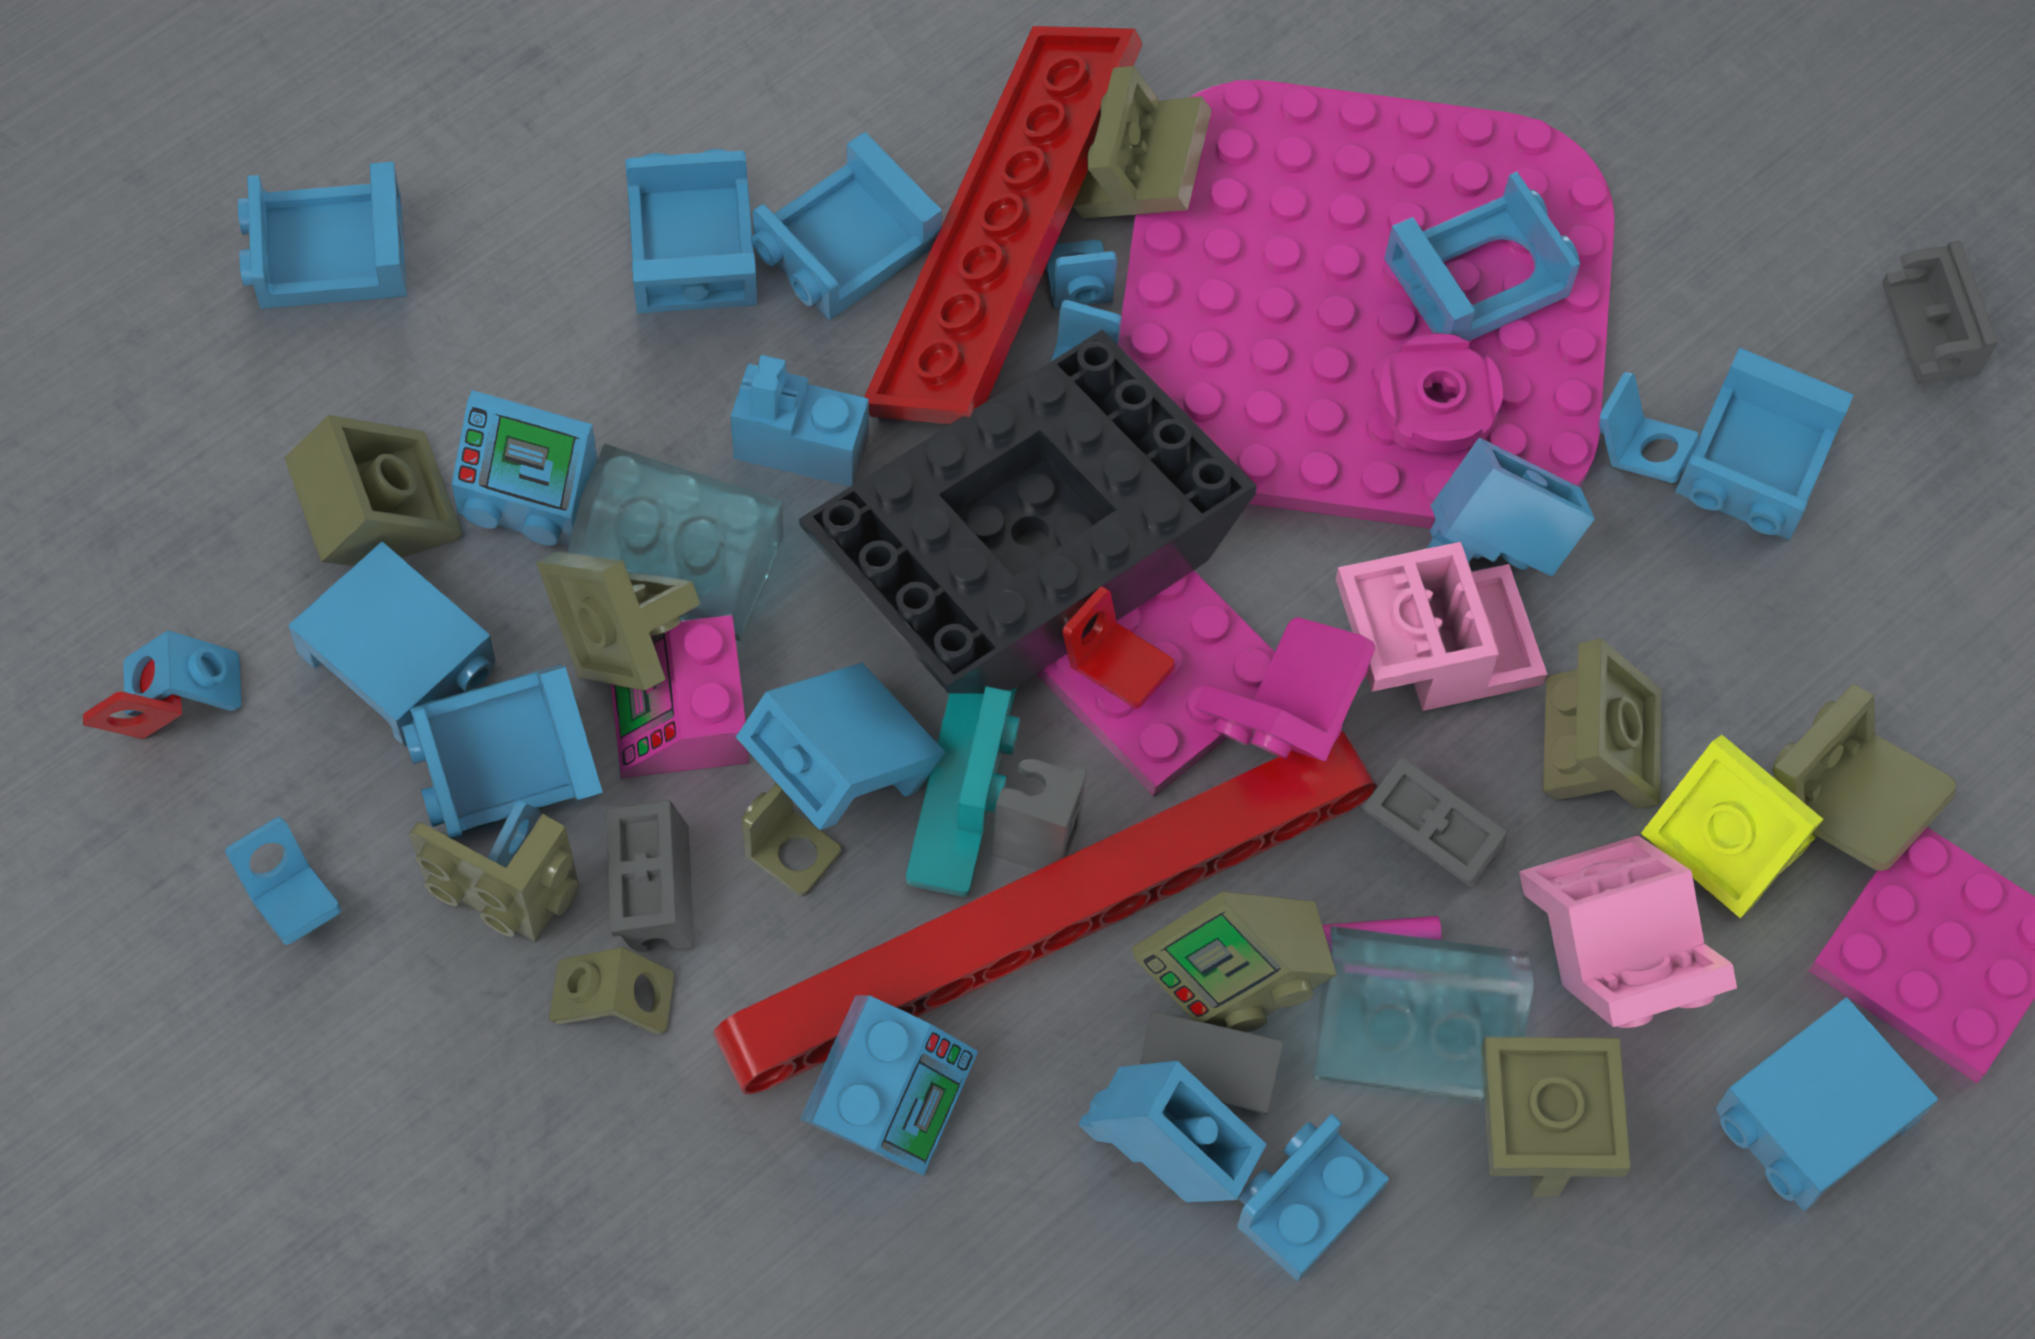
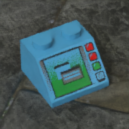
M472 390L467 400L451 484L458 514L463 515L469 522L479 527L492 529L501 526L522 532L528 539L541 545L553 546L560 543L576 548L601 487L593 424Z
M855 995L800 1120L924 1176L978 1051L936 1026L870 995Z

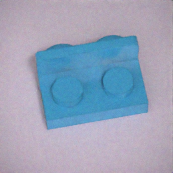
M1330 1114L1318 1128L1311 1122L1306 1123L1294 1135L1283 1151L1289 1159L1274 1175L1267 1169H1263L1247 1185L1239 1197V1200L1245 1206L1242 1209L1237 1228L1296 1281H1299L1380 1194L1390 1179L1338 1134L1343 1122L1333 1114Z

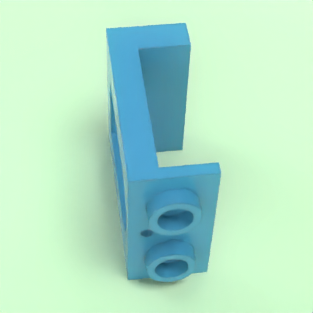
M1517 171L1509 175L1502 197L1437 226L1422 231L1413 217L1393 225L1384 257L1433 333L1455 335L1466 341L1473 340L1570 296L1580 266L1579 256L1573 242L1567 236L1560 235L1548 217L1546 205L1540 194L1533 189L1529 190ZM1499 239L1512 240L1523 245L1530 252L1534 261V272L1531 277L1519 285L1474 305H1471L1443 263L1483 244Z

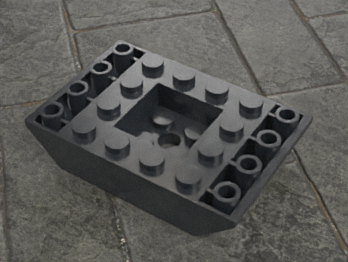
M1102 329L975 408L970 417L963 416L802 516L799 518V524L947 693L984 694L986 686L1010 691L1067 654L1063 628L1099 587L1103 586L1111 591L1117 621L1206 563L1255 496L1256 484ZM1031 530L1039 531L1047 536L1043 543L1034 547L1019 545L1014 541L1019 534ZM1098 613L1086 624L1081 639L1093 628Z

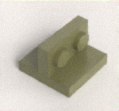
M1135 66L1113 68L1107 93L1101 101V118L1095 141L1090 146L1088 152V171L1073 203V208L1081 218L1188 210L1212 112L1204 98L1200 96L1159 100Z
M558 551L536 562L578 678L644 691L666 680L650 636L675 628L680 624V615L701 605L693 581L627 572L623 560Z
M1602 638L1578 643V669L1546 677L1543 792L1557 801L1613 790L1636 809L1660 805L1662 689Z
M1484 1038L1481 1045L1489 1176H1531L1532 1197H1559L1571 1176L1625 1177L1631 1167L1620 1038Z

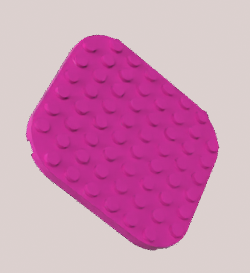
M1236 80L1212 86L1190 96H1202L1212 109L1189 207L1188 210L1135 215L1118 346L1256 484V494L1249 504L1431 529L1436 519L1430 505L1472 447L1450 453L1428 452L1419 448L1413 450L1405 449L1393 440L1391 429L1384 422L1377 404V387L1385 363L1399 352L1402 344L1411 338L1433 333L1384 259L1392 226L1411 217L1415 219L1421 230L1425 231L1502 197L1509 175L1516 171L1529 190L1533 189L1540 194L1546 205L1548 217L1560 235L1567 236L1573 242L1579 256L1580 266L1570 296L1468 341L1470 342L1468 349L1478 353L1483 360L1487 355L1496 364L1503 382L1502 404L1486 441L1581 487L1592 465L1600 435L1599 421L1602 411L1615 226L1614 207L1609 187L1603 174L1591 157L1575 141L1542 120L1503 111L1265 80ZM1503 239L1488 242L1443 262L1471 305L1523 283L1534 272V261L1530 252L1521 244ZM1440 383L1432 384L1430 393L1426 394L1430 399L1439 403H1447L1448 399L1456 398L1455 393L1444 392Z

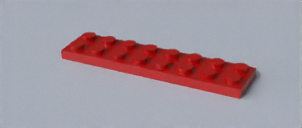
M1032 26L865 393L864 398L869 399V415L871 417L951 424L963 416L970 417L975 408L987 402L1087 174L1088 152L1090 146L1095 141L1101 118V101L1107 93L1113 68L1134 66L1143 43L1135 28Z

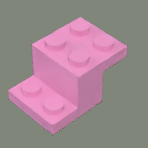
M1461 542L1338 567L1335 580L1352 632L1367 637L1375 644V651L1366 674L1372 692L1414 683L1422 711L1544 684L1547 671L1509 564L1471 572Z
M1639 835L1519 871L1524 896L1548 913L1562 986L1612 1027H1638L1650 1022L1654 1014L1676 1007H1702L1711 1003L1715 999V995L1737 989L1733 964L1704 943L1691 870Z

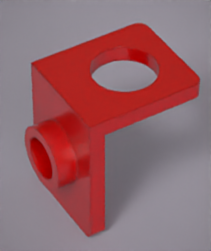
M1103 586L1097 589L1063 628V637L1070 667L1133 708L1142 707L1175 669V662L1171 656L1117 623L1111 591ZM1098 613L1093 628L1081 639L1086 624Z
M153 659L146 664L141 674L140 690L142 693L150 687L154 678L155 663ZM123 691L116 692L83 713V725L144 739L182 715L181 696L171 694L160 701ZM124 710L143 712L132 718L110 716L113 713Z

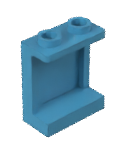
M863 132L846 144L847 164L774 214L764 204L753 210L754 235L751 237V240L760 258L769 266L777 264L789 277L791 287L798 298L807 306L815 305L829 320L930 251L942 224V210L866 132Z
M710 149L694 154L667 155L664 153H650L642 157L627 158L625 160L631 230L633 285L637 314L758 305L755 256L751 240L752 228L746 153L741 150Z
M394 161L369 163L371 184L267 192L263 188L260 175L247 176L248 198H238L237 205L240 230L242 235L249 234L250 249H243L239 252L240 271L243 285L254 286L260 309L407 297L401 192Z
M1739 347L1699 437V443L1687 463L1675 492L1690 498L1695 505L1703 509L1719 510L1745 521L1751 528L1760 533L1778 535L1790 540L1805 511L1809 496L1854 394Z
M383 542L378 544L288 625L297 654L314 669L321 663L391 725L394 738L403 746L407 744L402 727L414 723L410 708L480 688L491 675L493 665L496 662L490 634Z
M863 662L766 691L736 736L738 741L819 830L836 825L855 797L892 784L903 796L907 797L917 793L946 753Z
M562 664L410 708L414 723L402 727L412 763L417 764L426 761L433 784L431 787L421 789L431 826L435 827L445 824L449 838L462 835L464 830L507 818L518 799L534 808H540L573 797L580 800L603 793L567 670Z
M1846 997L1730 1086L1716 1106V1111L1721 1116L1720 1123L1727 1136L1737 1146L1743 1149L1749 1148L1766 1168L1765 1174L1773 1189L1788 1201L1794 1200L1802 1210L1806 1211L1817 1202L1824 1192L1897 1134L1903 1135L1917 1124L1937 1102L1938 1098Z

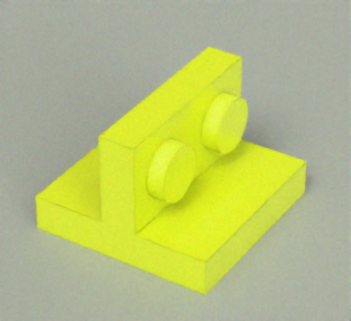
M1721 734L1710 743L1641 834L1658 849L1690 869L1693 879L1739 918H1742L1751 910L1776 877L1805 852L1816 838L1812 833L1824 819Z

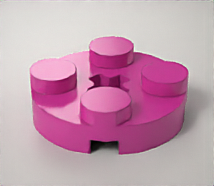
M1443 333L1424 334L1411 338L1402 344L1399 352L1392 356L1390 360L1388 359L1382 368L1377 387L1378 408L1384 422L1391 429L1393 440L1405 449L1413 450L1419 448L1435 453L1461 451L1473 447L1478 438L1486 440L1492 425L1498 417L1503 400V382L1496 364L1487 355L1483 360L1478 353L1468 349L1470 342L1455 335ZM1440 383L1444 392L1455 393L1456 398L1448 399L1447 403H1439L1430 399L1426 394L1430 393L1432 384Z

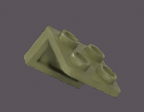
M1852 684L1836 702H1827L1817 713L1813 725L1797 743L1791 742L1787 744L1777 756L1773 766L1775 779L1824 819L1812 834L1878 871L1889 869L1956 795V782L1951 776L1875 734L1874 695L1855 684Z
M542 814L507 868L421 822H417L409 833L416 854L415 860L420 866L423 878L426 880L424 883L425 888L437 899L448 905L457 906L462 901L480 911L481 919L492 929L505 936L513 937L518 932L536 942L554 914L558 916L564 914L578 891L579 881H577L578 878L566 826Z

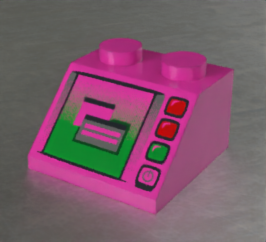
M733 616L684 620L667 632L650 636L666 680L645 691L611 684L621 779L748 764L749 752L736 738L745 724L746 718Z

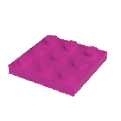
M1192 571L1117 620L1118 624L1168 654L1175 662V669L1142 707L1137 709L1131 707L1072 669L1068 654H1065L1036 673L1153 797L1227 739V737L1213 731L1217 719L1194 708L1204 684L1254 700L1275 653L1195 571Z
M1927 827L1889 869L1876 871L1808 971L1975 1083H1978L1986 1074L2035 999V897Z

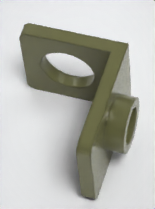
M777 783L767 793L763 792L758 795L743 815L742 828L745 856L799 896L807 895L841 855V846L793 811V800ZM800 838L814 845L817 850V858L812 866L805 870L794 871L781 863L779 851L789 840Z
M624 947L561 959L557 965L549 1019L561 1025L614 1015L651 1033H664L667 1030L674 974L672 970ZM640 974L649 979L654 989V1003L648 1012L643 1011L638 1006L634 997V983Z

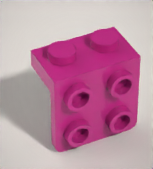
M1300 617L1293 618L1286 626L1254 700L1204 684L1194 708L1217 719L1213 731L1233 741L1247 746L1251 743L1287 759L1290 750L1326 762L1334 742L1341 733L1343 721L1359 685L1368 672L1369 663L1375 651V644L1372 640L1357 633Z

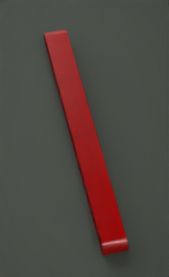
M1341 731L1331 748L1326 762L1291 750L1287 759L1282 757L1274 758L744 1008L722 1021L714 1029L713 1036L741 1091L744 1094L750 1095L762 1092L826 1062L855 995H870L918 1018L1358 807L1371 797L1377 789V784L1346 733Z

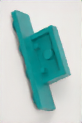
M986 686L984 694L949 693L938 739V745L946 753L929 776L907 867V885L960 897L969 895L988 812H996V803L1002 788L1006 787L1007 775L997 774L1001 755L1013 756L1020 717L1011 716L1017 687L1006 691Z

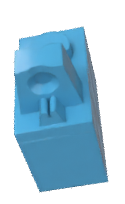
M761 355L758 366L747 364L730 416L733 459L851 487L854 484L869 436V399L808 384L807 377L787 372L786 360Z
M1478 438L1430 505L1436 520L1430 529L1433 539L1426 549L1461 542L1468 562L1473 557L1479 559L1481 556L1495 562L1497 557L1501 555L1516 568L1528 570L1531 566L1552 577L1595 520V517L1580 487L1486 440Z
M1179 1061L1119 1067L1107 1089L1095 1094L1090 1102L1088 1113L1082 1116L1078 1124L1095 1141L1114 1144L1132 1162H1142L1186 1203L1237 1200L1267 1145Z

